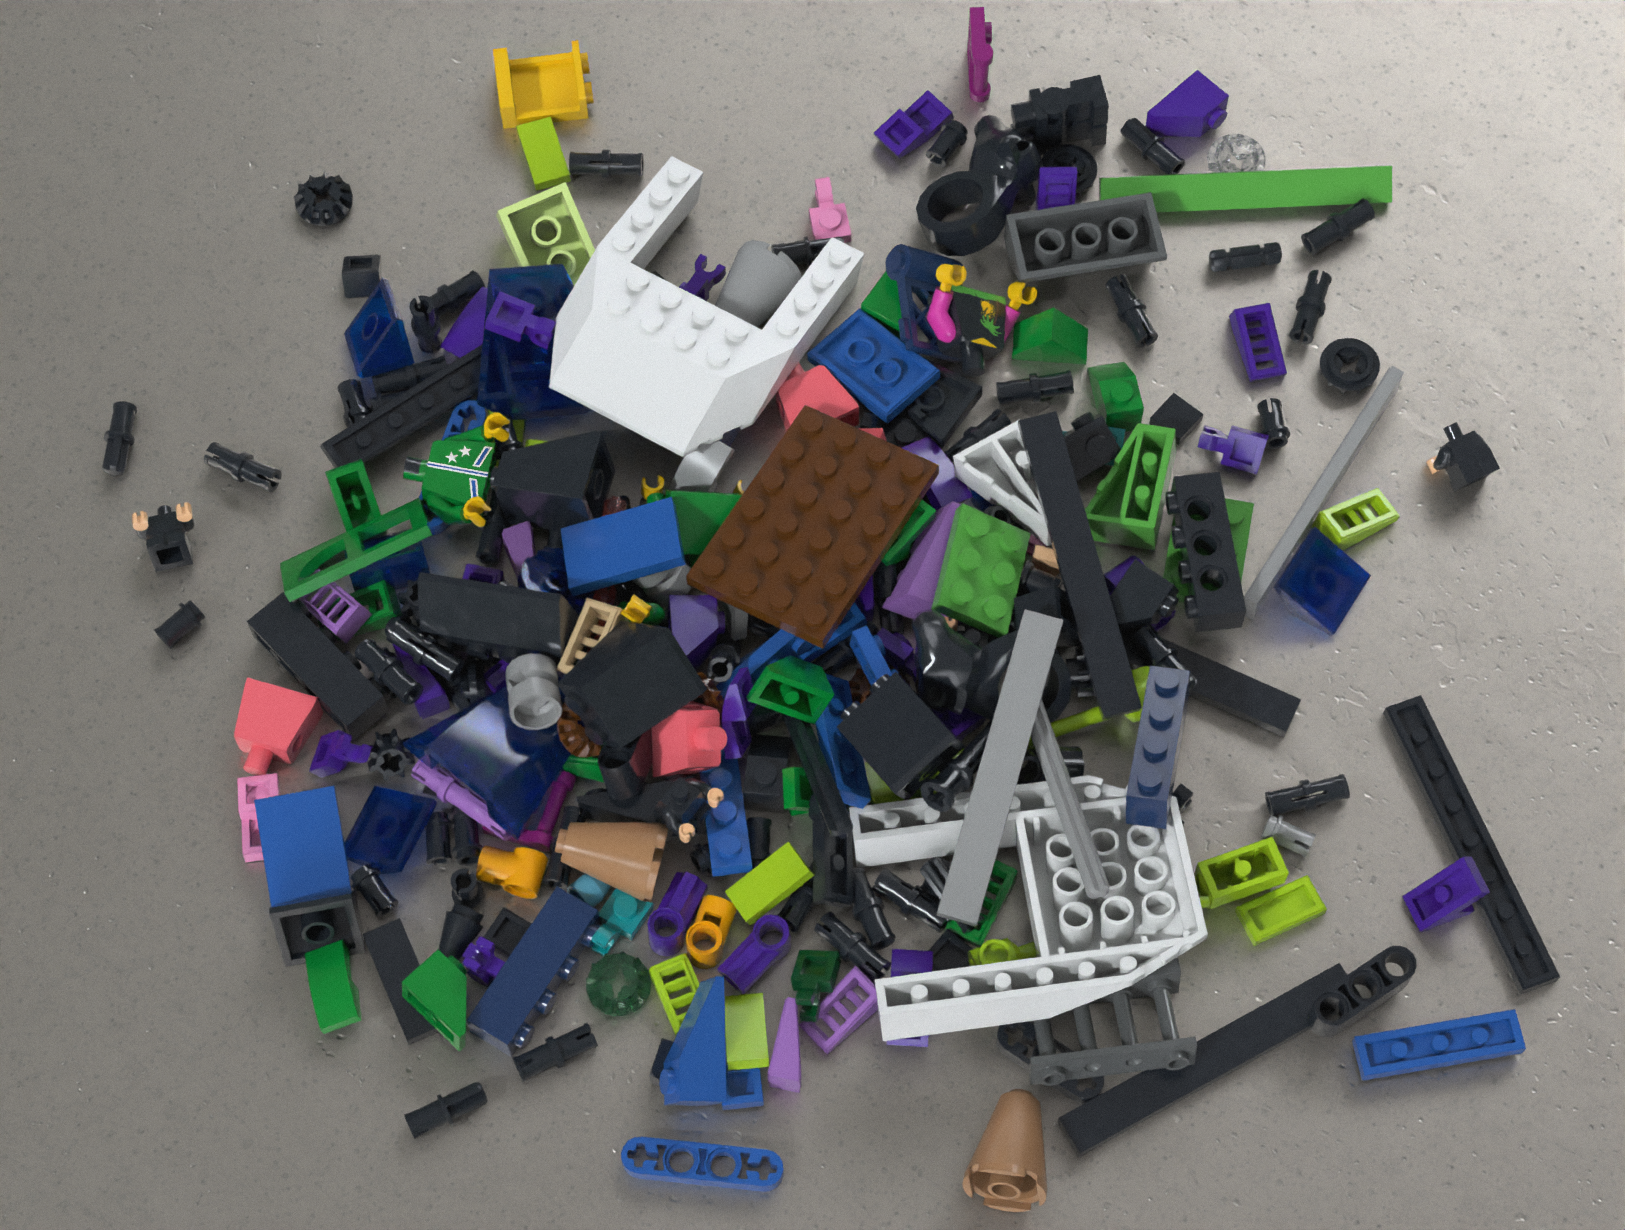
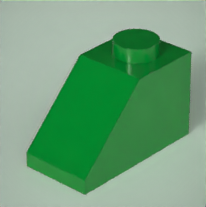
M1125 362L1088 367L1087 372L1097 412L1103 415L1108 427L1125 429V432L1133 431L1136 425L1142 422L1144 412L1136 375Z
M789 655L767 665L746 697L752 703L814 725L835 694L823 667Z
M437 949L402 981V997L460 1052L466 1046L467 971L455 957L449 956L447 958Z

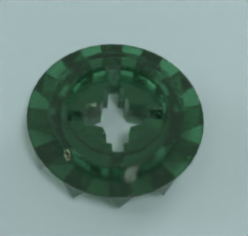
M624 951L612 955L606 953L597 963H592L591 970L586 978L587 995L594 1007L604 1014L625 1016L634 1013L645 1004L650 995L651 977L649 970L639 957H633ZM619 969H622L624 980L631 984L629 986H622L621 991L618 992V997L615 998L612 985L606 982L614 980L616 974L619 973Z

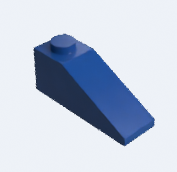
M716 976L701 981L665 1059L664 1069L660 1074L659 1086L661 1093L664 1095V1105L712 1106L727 1102L724 976Z

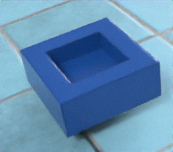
M726 1065L727 1102L722 1103V1110L764 1106L760 1068L728 1071V1065Z

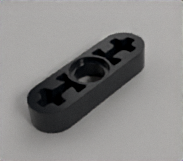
M1028 1021L1000 1025L996 1039L998 1049L1003 1055L1029 1071L1030 1059L1026 1057L1028 1047L1020 1042H1016L1013 1046L1009 1045V1036L1006 1032L1014 1034L1017 1030L1022 1031L1023 1042L1032 1047L1034 1040H1037L1034 1025ZM1054 1039L1056 1053L1074 1052ZM1038 1044L1033 1050L1032 1057L1040 1055ZM1104 1076L1092 1077L1091 1085L1095 1088L1094 1090L1087 1087L1083 1092L1077 1089V1079L1066 1080L1052 1087L1073 1101L1084 1104L1101 1095L1104 1086Z

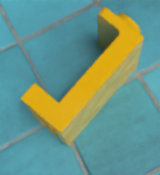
M578 40L571 41L572 52L511 60L508 57L507 47L493 49L503 129L515 128L517 125L551 117L553 123L589 118L587 104L594 103L591 82H584L583 74H590L587 52L580 53Z

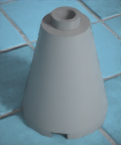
M751 240L745 242L738 250L715 306L758 327L774 315L801 279L802 274L797 265L785 253L780 251L776 255L767 250L770 244Z

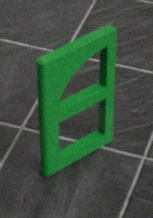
M417 498L281 562L283 588L289 602L432 536L423 500ZM410 519L411 529L367 550L364 549V540ZM346 549L347 559L311 575L325 561Z

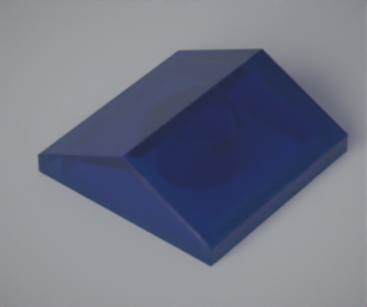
M1314 527L1311 528L1275 584L1274 589L1293 616L1331 636L1337 631L1371 575Z
M374 786L345 840L347 860L361 866L371 864L373 868H378L381 874L402 872L438 802L433 798Z

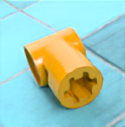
M485 845L478 859L476 878L477 881L501 885L505 891L514 896L535 899L539 893L548 857L530 848L517 847L514 849V852Z
M714 895L704 896L695 921L687 931V955L692 965L699 969L714 968L723 958V947L737 911L734 904L727 899ZM701 940H710L715 944L714 947L705 951L695 947V944Z

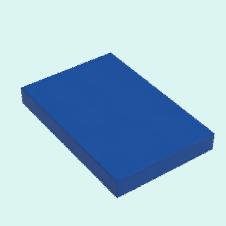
M860 308L807 353V359L815 367L818 365L825 366L851 396L887 424L940 378V370L920 354L906 350L903 341Z
M672 497L560 528L568 587L572 596L686 565L676 505Z
M335 786L254 800L271 906L352 891Z

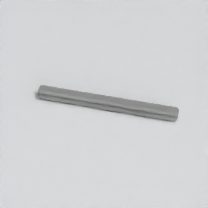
M1041 699L1031 739L1087 896L1091 899L1105 897L1109 893V883Z

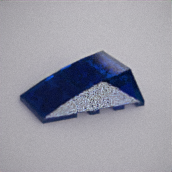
M563 264L489 269L477 405L493 413L498 412L503 416L504 414L510 415L513 420L581 415L592 410L549 388L555 327L548 349L534 344L526 334L518 342L485 329L486 319L499 292L535 305L533 315L556 321L559 311L574 287Z
M507 685L478 700V703L469 705L403 742V745L430 769L441 763L486 801L489 818L518 840L525 830V823L531 814H535L542 804L546 791L552 782H556L563 772V766L571 753L560 740L557 722L548 728L539 730H527L518 727L512 722L508 704L509 693ZM559 687L558 689L561 696V704L563 705V703L565 702L564 698L566 696ZM582 721L577 722L582 727H586Z

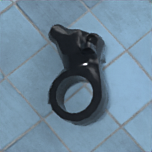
M984 116L974 127L976 142L969 164V171H957L942 176L930 184L919 197L916 211L923 233L928 243L939 253L946 256H966L978 252L993 243L1005 226L1006 215L1010 214L1015 197L1028 206H1032L1036 201L1037 197L1033 182L1039 179V169L1043 167L1041 155L1033 142L1027 141L1017 129L1006 127L1001 119L996 116ZM965 204H980L973 213L963 219L953 222L941 221L947 213L956 207Z
M928 609L917 613L911 625L916 640L914 656L917 675L916 693L932 709L947 708L949 711L960 715L963 708H966L989 720H993L999 700L998 684L1000 676L1009 665L1018 630L997 638L982 648L950 628L944 616L938 611ZM1055 649L1050 666L1048 684L1041 698L1050 723L1062 714L1070 701L1072 691L1071 672L1057 649Z

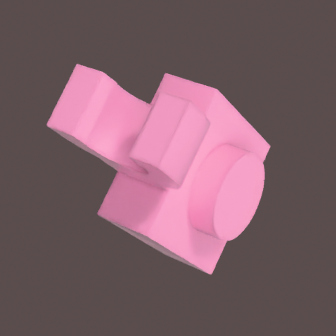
M830 177L815 179V196L818 207L809 208L813 239L843 237L845 243L851 242V230L845 203L834 204Z

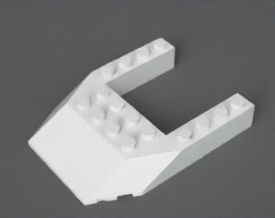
M671 156L597 246L559 311L555 324L549 388L683 457L696 451L703 444H711L722 439L723 434L739 427L742 430L753 425L856 285L864 253L832 237L762 330L644 270L698 203L703 172Z
M1090 775L1071 778L1109 883V893L1105 897L1091 899L1087 896L1047 781L1017 785L999 849L1017 847L1037 957L875 979L883 1041L1049 1019L1132 986L1206 940L1208 933L1177 798L1172 796L1166 829L1126 824V793L1128 785L1123 789L1104 784L1102 778ZM972 791L959 793L954 798V805L946 812L934 810L928 806L923 798L866 805L863 809L857 807L849 808L850 819L853 823L852 838L857 868L954 855Z

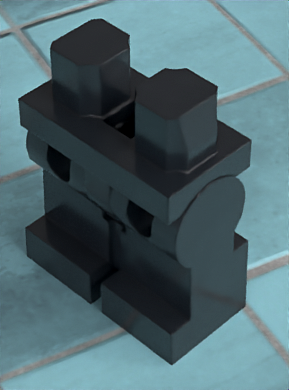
M1101 75L1070 81V88L1050 87L1042 91V93L1040 88L1029 90V101L1011 104L1013 124L1010 125V128L1017 129L1027 141L1033 142L1040 155H1044L1046 150H1050L1055 146L1090 139L1092 146L1106 144L1109 104Z

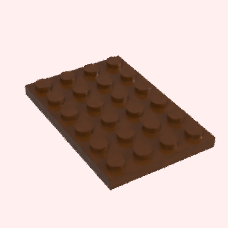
M804 405L686 575L687 585L824 649L939 475V465Z

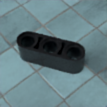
M651 728L622 748L603 745L597 763L607 793L612 799H629L638 794L642 789L652 765Z
M1403 946L1388 947L1321 992L1316 997L1308 1013V1024L1311 1030L1322 1037L1335 1036L1402 991L1411 980L1417 967L1414 954ZM1385 964H1398L1402 968L1404 975L1394 976L1390 974ZM1353 986H1366L1371 993V997L1361 998L1357 996ZM1320 1008H1333L1337 1012L1339 1019L1336 1021L1325 1019L1320 1013Z

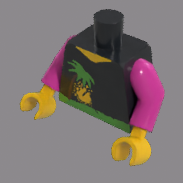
M942 264L936 270V277L941 282V285L936 287L934 293L927 297L929 306L927 320L935 333L939 351L943 355L961 359L964 376H981L985 373L984 361L1002 352L1004 344L1021 314L1018 311L1020 305L1033 303L1037 297V289L1030 286L1024 289V282L1010 284L1007 293L1011 301L1007 305L1005 297L960 286L967 276L964 266Z

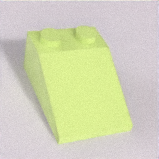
M564 182L500 209L496 214L509 247L539 308L567 291L571 293L595 251L567 184Z

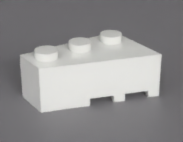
M1019 420L953 456L955 477L992 505L1005 508L1013 521L1046 546L1052 544L1018 428Z

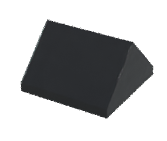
M356 890L279 903L269 908V914L285 967L306 963L305 953L339 940H343L347 945L349 955L366 952Z

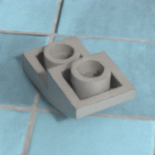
M720 440L699 446L696 451L684 456L668 490L713 492L718 485L716 483L718 477L735 450Z

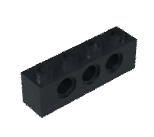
M1220 472L1174 476L1171 491L1165 494L1167 513L1168 515L1174 514L1176 526H1172L1174 549H1180L1182 560L1178 561L1179 580L1181 584L1187 583L1189 594L1184 597L1187 619H1193L1195 632L1241 628L1246 614V607ZM1199 514L1203 516L1205 520L1196 521L1193 520L1189 515ZM1203 548L1209 550L1212 554L1203 556L1197 553L1196 550ZM1211 583L1216 585L1219 589L1216 591H1209L1202 586V584Z

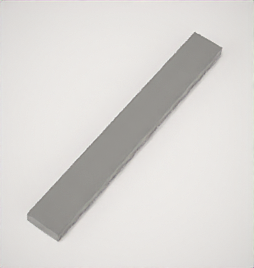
M1394 366L1389 367L1246 592L1244 601L1246 607L1245 616L1253 620L1311 529L1318 513L1323 510L1398 391L1403 371Z
M1024 610L937 916L977 926L1062 628V619Z

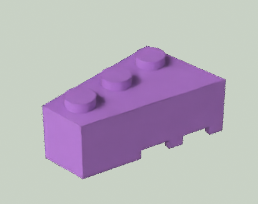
M952 501L936 511L935 518L916 538L910 550L911 556L905 568L900 570L896 578L898 582L891 596L886 598L882 608L914 619L917 613L932 608L955 510L961 504Z

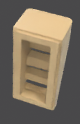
M587 598L556 670L566 675L574 667L575 660H581L587 654L581 651L584 645L593 648L620 621L629 622V619L620 614L622 609ZM599 620L607 621L605 627L597 625ZM592 632L601 635L599 641L589 638Z

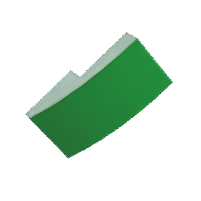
M339 940L305 953L310 992L322 1033L326 1034L361 1021L359 989L352 981L349 948L344 941Z

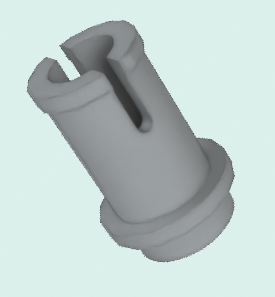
M1270 815L1261 837L1267 839L1273 836L1276 844L1299 853L1306 858L1316 834L1283 821V816L1281 815L1278 818Z

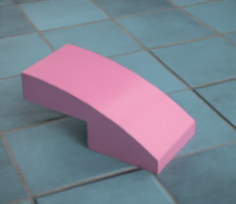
M277 773L237 778L238 813L242 825V853L245 863L264 860L254 800L280 795Z

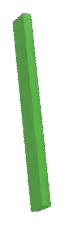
M1392 165L1099 177L1100 200L1151 192L1156 213L1355 204L1362 198L1369 203H1392Z

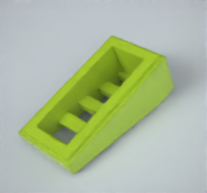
M1375 488L1320 511L1311 526V530L1330 555H1335L1396 522L1400 515L1381 490ZM1370 504L1379 517H1375L1367 505ZM1356 511L1359 513V515H1360V516L1362 517V519L1365 521L1364 523H1363V521L1359 518V516L1356 514ZM1343 518H1344L1345 521L1348 523V525L1351 527L1350 529L1348 528V526H1347V525L1344 523V521L1342 520Z
M686 953L649 968L651 981L675 1037L687 1013L685 1012L677 1016L675 1010L690 1005L699 987V982ZM682 973L685 975L666 984L663 983V981ZM690 987L691 992L670 1000L669 994Z

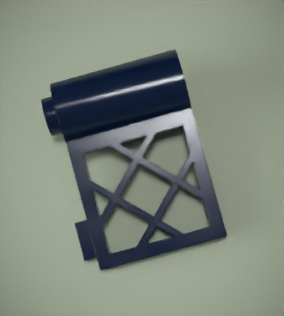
M904 244L896 245L887 255L885 265L889 278L897 281L902 316L898 320L901 341L905 342V347L908 351L961 364V359L943 355L939 351L935 333L925 315L929 311L927 297L932 295L935 288L941 285V282L936 277L937 268L942 264L961 266L963 264L958 260ZM912 292L923 303L924 306L921 310L913 301ZM916 325L920 327L929 339L927 342L918 340Z

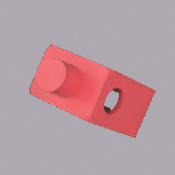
M798 362L776 392L777 407L786 431L804 405L851 426L859 425V405L825 366L818 365L808 371H804Z
M247 677L234 731V738L239 749L249 753L243 766L247 773L254 776L267 774L272 760L288 765L294 763L322 718L323 710L318 697Z
M691 701L651 728L653 777L675 774L691 775L720 766L721 750L726 746L727 734L720 727V713L718 709Z

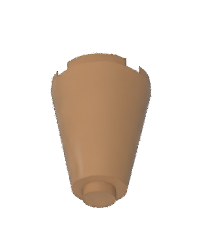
M570 822L568 830L560 828L555 852L562 854V863L641 901L652 902L669 829L662 822Z
M1013 1089L1000 1096L964 1173L962 1186L966 1194L972 1199L974 1192L984 1197L983 1205L1008 1212H1025L1031 1210L1032 1203L1039 1201L1040 1207L1046 1201L1048 1187L1041 1104L1031 1092L1024 1089Z

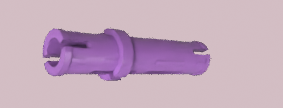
M423 756L417 761L412 769V778L432 789L440 801L455 805L472 819L494 832L503 841L509 840L516 833L520 820L468 786V784L463 782L461 775L456 772L450 773L428 756Z

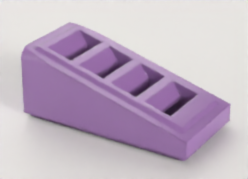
M530 521L503 529L504 549L520 587L539 591L535 541Z
M318 568L313 574H316L321 570ZM335 582L321 587L310 601L307 598L312 592L298 598L313 616L345 643L353 637L372 615ZM331 589L333 592L317 609L315 607L316 604ZM338 597H341L340 601L333 607V609L327 615H324V613L335 602V600ZM347 604H349L350 606L348 607V609L334 623L333 620L335 619V617L342 611V609Z
M855 966L834 987L833 993H829L820 1002L817 1022L822 1019L835 1032L830 1038L815 1024L816 1022L802 1021L799 1026L826 1054H829L878 1010L875 983ZM858 985L869 995L865 1001L853 991ZM847 997L858 1008L853 1014L841 1002L843 998ZM833 1007L845 1018L846 1021L842 1025L828 1013Z
M788 997L784 1002L769 1065L768 1084L773 1088L800 1093L801 1060L798 1005H796L795 998Z

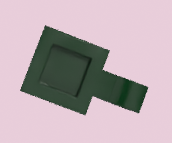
M799 950L790 981L793 991H797L795 997L796 1005H802L800 1012L801 1021L817 1022L820 1012V993H833L841 965L839 951Z

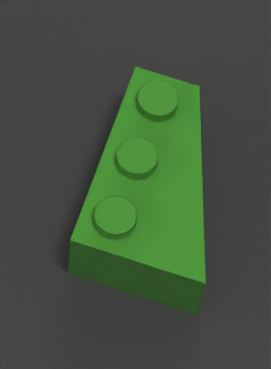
M1141 423L1136 425L1116 456L1114 465L1104 480L1100 481L1094 497L1088 506L1084 508L1094 541L1149 550L1156 549L1166 502L1165 494L1168 492L1176 455L1175 428Z

